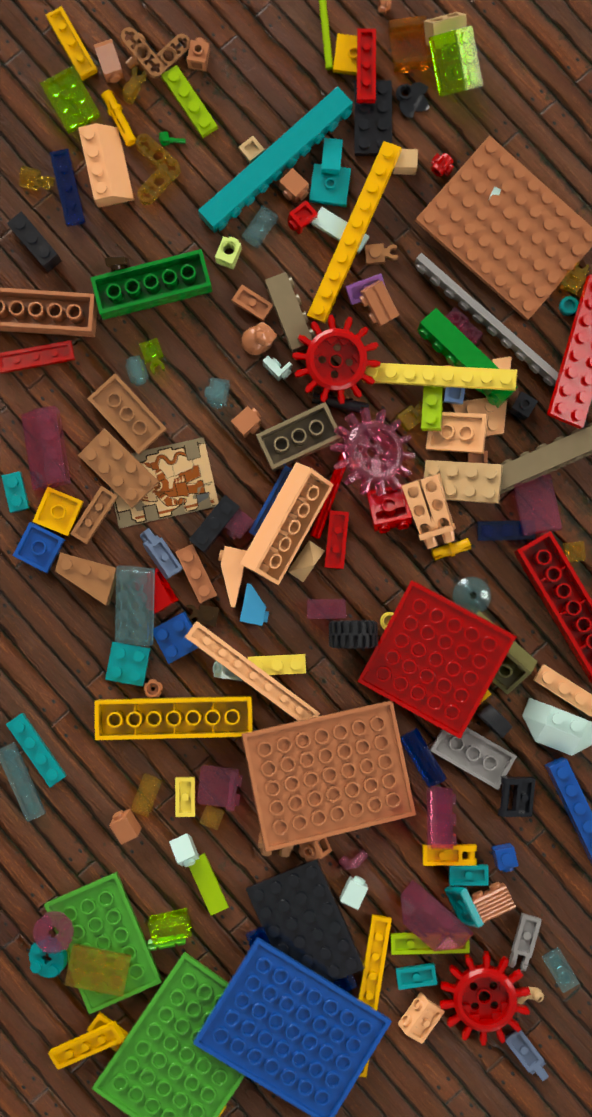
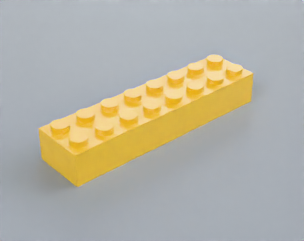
M252 696L95 700V740L242 737V733L253 731Z

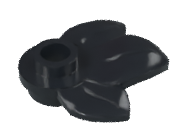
M415 82L412 85L402 84L397 88L396 98L400 102V111L406 117L412 118L415 111L424 112L429 109V103L424 96L428 86L421 82ZM402 93H407L408 96H402Z

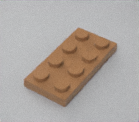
M116 373L87 398L139 455L167 430Z
M105 428L78 454L132 509L159 483Z

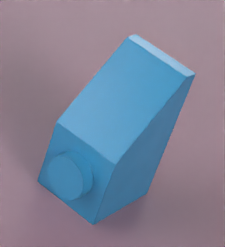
M247 583L240 621L263 626V622L267 623L269 611H266L267 607L253 586Z

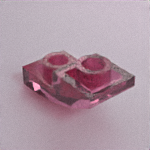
M456 307L445 316L474 345L483 337V333L469 322V318Z

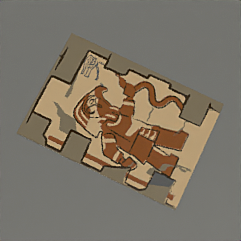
M204 437L144 450L140 455L137 452L131 453L159 481L133 509L110 487L111 492L118 496L114 503L119 528L216 507L218 504Z

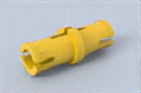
M466 538L431 549L433 559L435 561L448 556L453 557L457 553L471 550V544L469 539Z

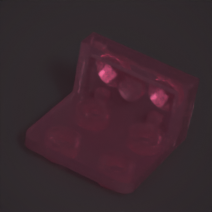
M203 765L200 772L197 802L203 805L227 807V811H234L235 806H239L240 794H237L238 786H242L243 775H239L240 769Z

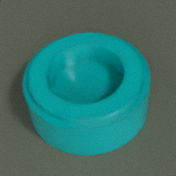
M572 296L564 297L559 303L561 314L564 316L574 315L579 305L578 300Z

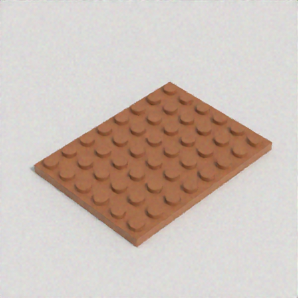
M490 135L415 219L416 223L526 321L532 317L592 248V227ZM494 187L501 189L499 196L492 195L490 197Z
M391 700L241 734L265 852L416 815L394 705Z

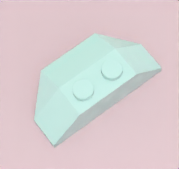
M528 698L522 717L535 742L571 756L592 746L591 721Z

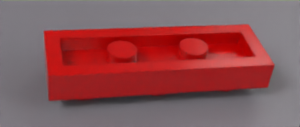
M330 510L324 568L344 569L349 512Z

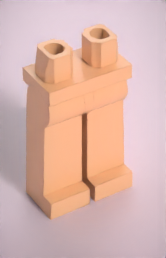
M440 473L402 485L420 534V541L424 540L427 549L438 546L437 535L442 534L445 544L455 541L454 530L456 527L448 508Z

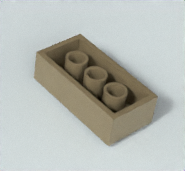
M326 402L256 434V439L272 472H275L285 467V465L288 466L341 441L342 435Z

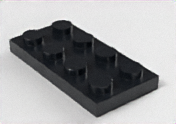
M354 80V156H377L383 141L392 144V80H376L375 103H356L357 80Z

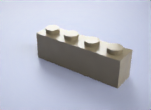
M284 272L265 279L266 289L274 305L291 353L308 349L306 345L301 344L297 340L298 336L304 335L309 340H313L315 335L312 329L307 327L306 323L309 321L305 311L302 312L300 309L302 303L299 295H295L293 291L295 285L292 277H288L287 273Z

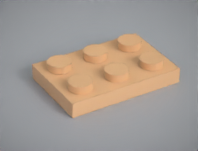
M442 412L441 431H428L426 449L484 454L488 415Z

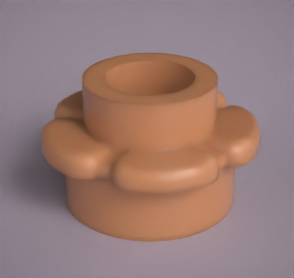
M379 0L378 13L386 15L387 11L390 12L391 0Z
M151 679L148 683H145L144 691L147 697L157 698L161 695L163 686L160 682Z

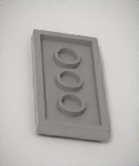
M469 728L465 729L460 739L441 729L430 749L431 752L497 790L502 784L501 776L507 775L517 757Z

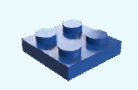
M30 522L12 556L48 573L66 539Z
M182 612L151 630L168 664L198 649L196 645L185 638L193 626L186 612Z

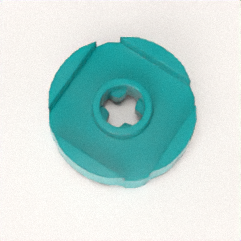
M47 936L32 944L29 951V960L31 963L30 969L33 973H38L45 978H52L64 970L67 965L68 956L65 948L62 949L59 945L61 943L59 940ZM47 953L48 956L51 958L50 961H48L45 957Z

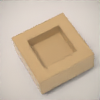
M254 136L238 147L250 164L265 151Z

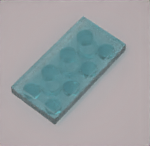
M123 565L116 566L115 642L142 646L153 645L155 569Z

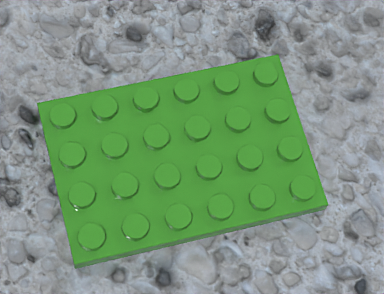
M114 872L44 904L57 938L61 942L60 945L67 952V962L89 1014L162 983L161 975L151 951L148 949L146 939L118 872Z

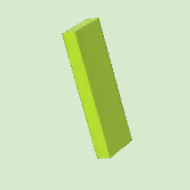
M203 853L199 855V859L195 860L196 863L189 866L212 916L229 908V905L208 858Z

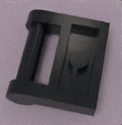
M501 776V783L503 785L498 816L532 817L536 778ZM510 785H514L512 809H508Z

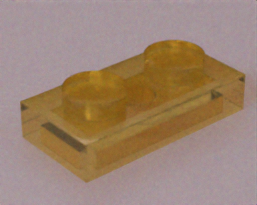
M144 773L131 806V811L149 817L163 780Z

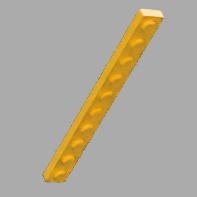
M383 141L308 311L307 316L324 324L326 323L402 151L401 147Z

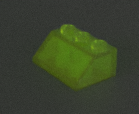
M473 26L429 37L440 97L483 86Z

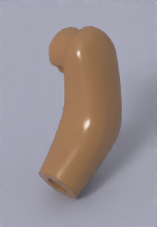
M138 33L141 36V38L145 41L144 35ZM138 41L136 43L133 42V49L139 44ZM144 48L137 49V55L140 58L145 57ZM132 55L125 62L130 70L138 65Z

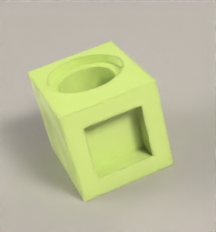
M223 236L215 255L217 264L234 270L242 250L238 239ZM228 248L234 250L230 255L224 253Z

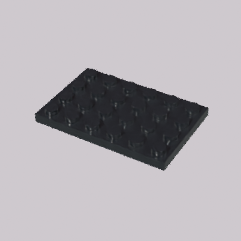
M318 859L302 863L246 888L270 945L330 982L365 969V964Z

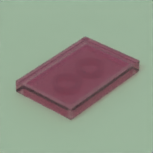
M551 474L542 475L524 484L520 482L514 485L523 535L562 529Z

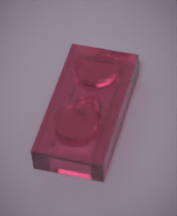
M345 599L307 600V619L346 618Z

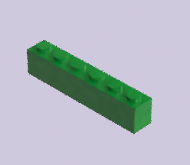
M437 308L420 322L418 327L420 336L425 340L427 339L435 351L441 352L450 365L455 367L499 369ZM476 389L478 392H482L488 402L497 408L515 392L510 390Z

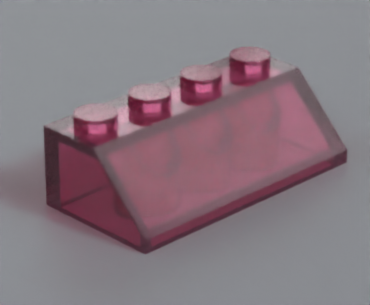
M56 406L37 408L21 415L32 489L37 490L71 484L59 409Z

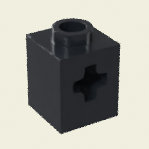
M521 392L514 400L508 412L525 421L538 401Z

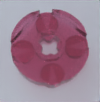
M51 911L44 914L45 916L35 923L33 929V938L37 946L44 952L51 954L66 950L74 937L72 921L62 912ZM53 927H56L59 934L52 938V935L48 934V932L53 930Z

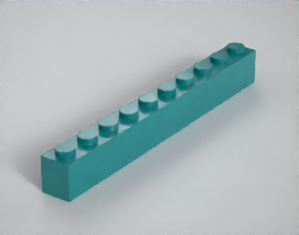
M337 86L198 210L199 217L214 233L218 230H223L232 217L236 218L241 213L243 207L251 205L259 193L262 194L269 188L270 183L279 180L287 168L291 169L297 163L298 158L306 156L315 143L319 144L324 139L326 133L334 131L342 119L346 120L352 114L353 102Z

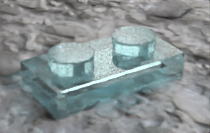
M262 206L243 233L242 239L258 248L277 221L278 215Z
M559 947L542 956L562 993L580 984Z

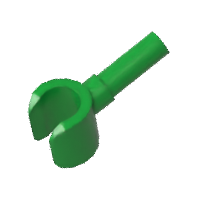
M167 131L159 133V140L162 146H168L170 143L186 144V139L170 138Z

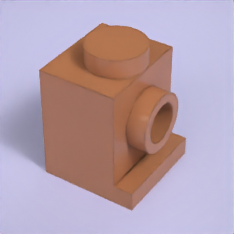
M196 38L190 41L187 56L188 69L207 71L210 45L205 39Z
M327 837L299 844V854L305 858L306 862L322 859L332 851Z

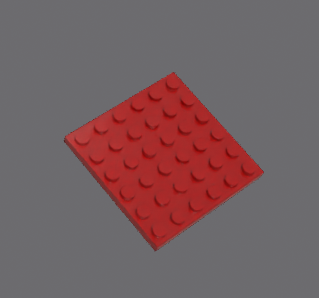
M411 580L383 632L378 646L375 647L357 682L460 739L517 636Z

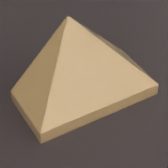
M309 540L288 572L304 582L325 551Z

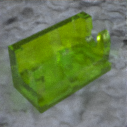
M188 908L149 916L148 927L153 945L192 936Z

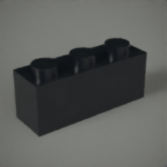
M22 211L7 222L12 232L47 273L62 262L56 251Z
M225 495L191 536L189 541L206 553L241 510L240 506Z

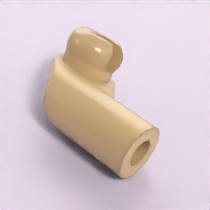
M529 987L531 995L518 997L517 1003L523 1004L527 999L541 1002L544 999V995L541 989Z

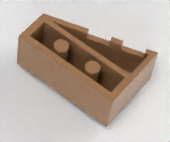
M60 553L55 572L104 605L109 606L120 569Z

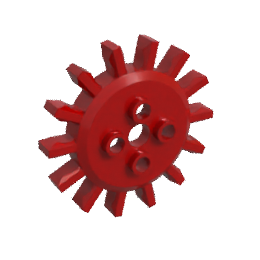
M329 315L327 321L328 330L322 332L319 325L313 321L310 325L316 337L313 340H309L304 335L298 336L297 340L301 344L306 345L308 349L307 353L295 352L292 354V359L304 360L306 363V368L297 370L294 375L295 378H301L309 374L312 381L305 387L304 392L306 394L318 385L323 388L320 402L324 403L328 399L329 391H336L338 403L342 405L345 402L344 390L350 388L356 398L362 397L361 390L356 385L359 380H363L369 385L374 384L375 380L364 372L366 367H380V361L367 359V352L374 351L379 345L378 342H374L364 346L361 338L368 332L369 328L366 326L361 328L356 335L349 331L352 325V317H348L344 328L340 329L335 327L334 316ZM339 345L340 350L335 351L333 346ZM332 356H339L341 358L339 366L331 364L330 359ZM325 357L326 362L320 363L319 358ZM347 359L352 360L353 364L351 366L346 365ZM331 372H337L338 377L332 378Z
M488 951L483 953V964L476 966L473 964L472 957L469 954H465V963L468 969L462 973L456 966L451 964L449 971L457 978L455 984L444 981L440 983V988L443 991L453 993L452 999L439 1001L440 1008H455L456 1013L446 1020L447 1025L450 1028L459 1021H462L465 1027L462 1029L461 1037L465 1041L474 1029L480 1031L479 1040L481 1046H486L487 1032L495 1031L498 1040L504 1043L505 1034L501 1029L502 1027L509 1024L513 1030L521 1031L518 1021L513 1019L515 1012L523 1015L530 1014L529 1007L517 1003L518 997L531 995L529 987L514 988L513 985L524 975L520 969L515 970L509 976L504 972L509 962L506 956H503L498 966L495 967L490 965L491 958ZM491 982H496L495 987H490L489 985ZM476 983L477 986L475 988H471L470 984ZM481 992H488L490 994L489 999L486 1001L480 1000L479 994ZM495 1001L498 1003V1005L496 1007H492L491 1003ZM476 1002L478 1006L473 1008L471 1004Z

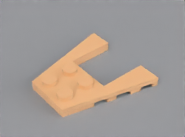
M512 358L492 359V362L499 369H511ZM487 398L465 400L462 405L450 403L455 413L487 414L486 437L504 434L507 400L499 408L490 404Z

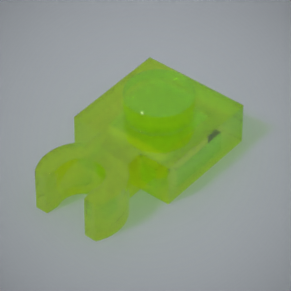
M155 338L140 343L145 362H151V372L156 374L154 368L157 365L161 366L162 371H165L163 362L159 360L164 356L158 339Z

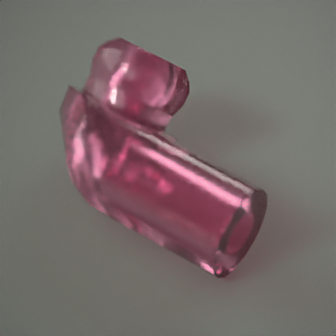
M361 849L353 859L349 860L346 856L342 857L339 864L344 870L358 868L366 860L368 854Z

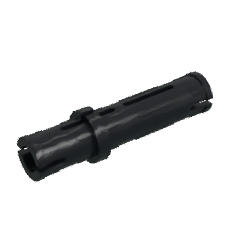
M314 391L313 397L320 398L322 393ZM328 395V399L325 401L329 407L347 410L346 412L348 413L353 411L365 415L368 414V410L361 409V407L369 408L370 403L354 401L353 398L345 399L344 404L339 405L337 397ZM312 398V404H322L320 400Z

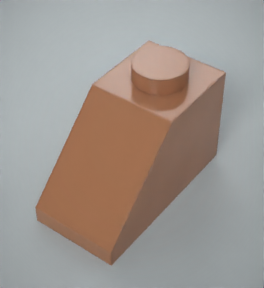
M112 39L94 44L106 83H116L124 78Z

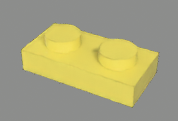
M175 777V817H195V777Z

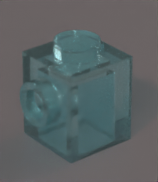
M211 377L210 385L206 386L204 394L211 407H227L231 385L229 380Z

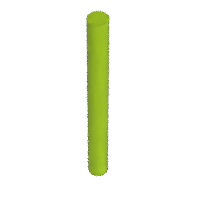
M319 0L326 70H332L333 61L326 0Z

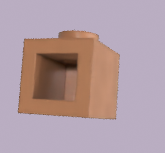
M293 168L279 181V187L283 191L284 197L289 201L292 200L295 204L299 200L302 201L309 193V183Z
M247 406L231 420V424L245 438L250 433L253 435L260 429L261 415L255 408L251 410Z
M131 809L124 812L120 810L115 813L109 825L121 845L138 837L142 828Z

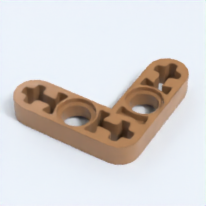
M126 27L120 34L122 45L151 78L161 76L190 47L189 37L185 34H178L155 55L133 28ZM126 34L133 35L132 41L134 43H136L137 41L139 42V44H137L134 49L131 48L134 45L132 41L125 40ZM184 40V47L181 46L176 51L174 48L178 45L179 41ZM138 48L146 50L147 56L145 58H140L137 55ZM170 51L173 55V60L166 61L163 57V52ZM149 57H151L152 59L150 63L148 62L147 65H145L144 62H146L149 59ZM151 64L153 66L157 65L159 67L157 69L158 73L156 71H151Z

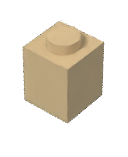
M402 149L393 169V174L416 175L418 149Z

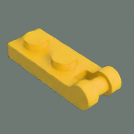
M422 845L423 866L477 865V858H475L477 845ZM462 852H467V858H462Z

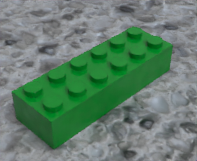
M202 249L90 277L99 314L103 320L213 292Z

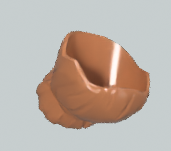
M265 322L259 323L243 333L241 338L242 347L249 354L260 355L271 348L277 334Z

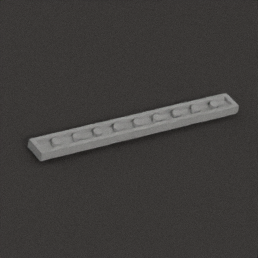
M420 253L414 263L420 273H425L430 277V281L435 286H440L447 297L450 299L454 298L462 310L473 315L472 318L477 323H482L487 327L488 333L492 336L496 335L504 347L510 348L515 352V356L519 360L528 363L529 368L534 373H539L546 384L555 387L559 374L555 369L424 254Z

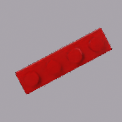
M357 28L356 103H375L376 29Z
M71 340L2 352L0 353V373L74 361L73 343Z

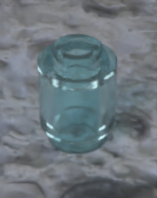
M140 356L126 359L127 364L125 366L130 382L135 383L136 386L145 384L149 376L144 360Z

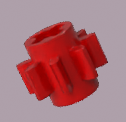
M437 153L432 159L431 164L433 166L431 170L438 177L443 175L448 177L453 171L454 166L452 164L454 161L447 153H443L441 156Z

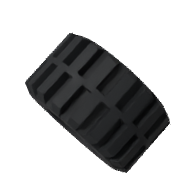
M373 620L329 622V646L332 648H375L378 646V624Z

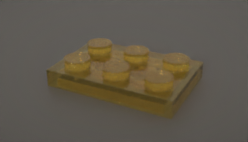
M73 944L64 985L123 997L132 955Z

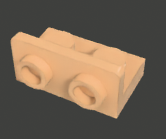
M420 992L402 1016L398 1025L407 1036L423 1044L445 1011L437 1004L428 1000Z

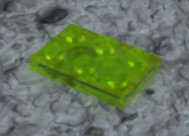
M73 66L40 83L68 134L77 130L78 127H82L101 117Z

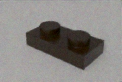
M125 256L105 258L106 266L111 268V270L117 271L129 267V259Z

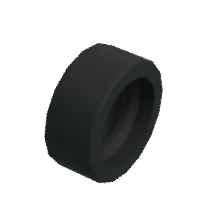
M486 701L475 712L501 738L513 728L506 718Z

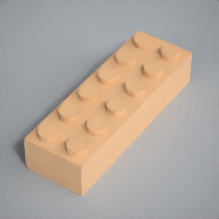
M296 462L240 564L279 585L334 484L312 468Z

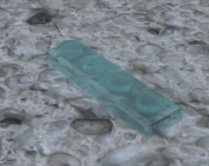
M14 742L1 748V765L26 821L29 822L44 815L46 811L16 743Z

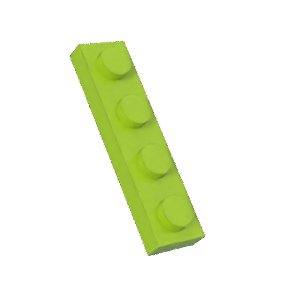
M177 65L161 74L163 81L202 139L218 129V125Z
M468 931L390 933L391 955L470 953Z

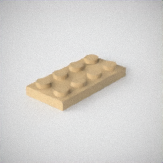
M426 460L424 478L440 473L446 500L499 504L503 465Z

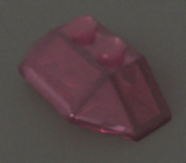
M414 880L411 881L400 895L403 924L433 951L462 949L474 934Z

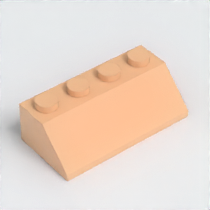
M97 123L78 127L93 197L97 207L101 208L134 200L118 128Z

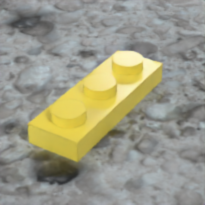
M305 654L248 657V660L268 675L306 673Z

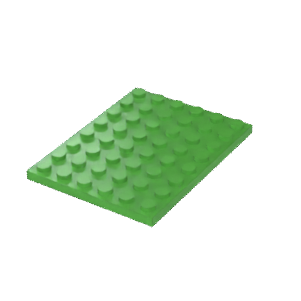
M184 951L93 1085L92 1090L131 1117H218L245 1075L193 1044V1041L229 982Z

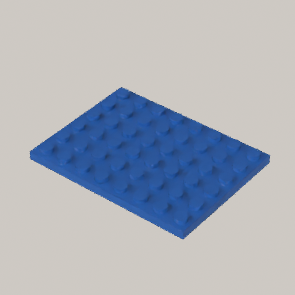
M257 937L195 1037L193 1044L312 1117H335L392 1021L384 1014Z

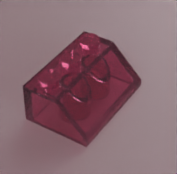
M431 786L427 789V849L452 850L453 845H456V833H453V825H456V814L453 813V805H456V794H453L451 788Z

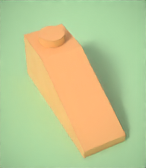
M225 546L224 550H220L218 561H221L230 605L236 608L245 568L240 563L247 551Z

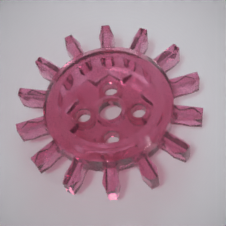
M368 407L360 411L361 424L353 413L345 417L352 430L349 431L342 426L335 428L334 432L345 440L343 444H333L330 446V450L343 452L344 460L338 461L334 468L342 469L347 466L351 471V474L344 482L346 485L354 482L356 478L362 480L360 494L364 495L369 492L370 484L375 483L377 496H382L386 494L385 480H387L393 490L402 487L395 474L398 473L405 478L410 476L412 472L401 464L403 460L408 461L415 458V454L403 452L402 444L409 442L412 437L411 435L398 437L395 431L399 428L401 421L398 419L391 423L390 426L384 423L386 410L378 412L376 421H372ZM368 448L374 451V458L368 456Z

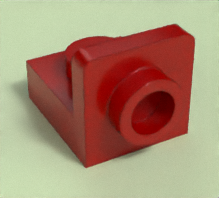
M305 200L289 213L288 226L292 231H296L300 235L303 228L318 217V213Z

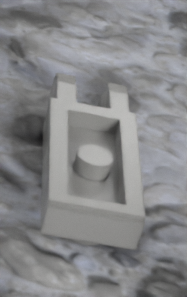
M521 913L511 949L509 967L514 968L519 954L523 956L520 969L526 971L534 951L541 918Z

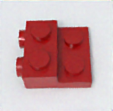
M402 485L366 491L374 532L387 533L390 531V528L395 527L403 530L412 524L411 511Z

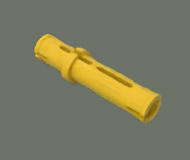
M112 90L104 91L101 97L108 108V114L114 119L126 146L134 145L137 139L122 112V106L117 103Z

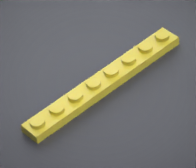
M381 363L378 368L366 367L364 373L371 376L375 380L374 383L516 391L518 371L512 369Z

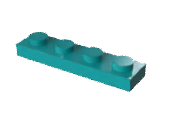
M21 713L6 724L50 788L67 776L24 713Z

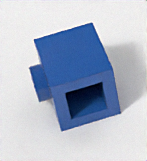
M511 843L491 847L495 866L499 871L510 872L514 870L513 867H518L515 848Z

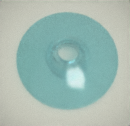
M466 577L460 580L453 590V602L475 614L478 611L483 612L491 600V592L488 585L477 577ZM471 592L476 594L475 599L470 598Z

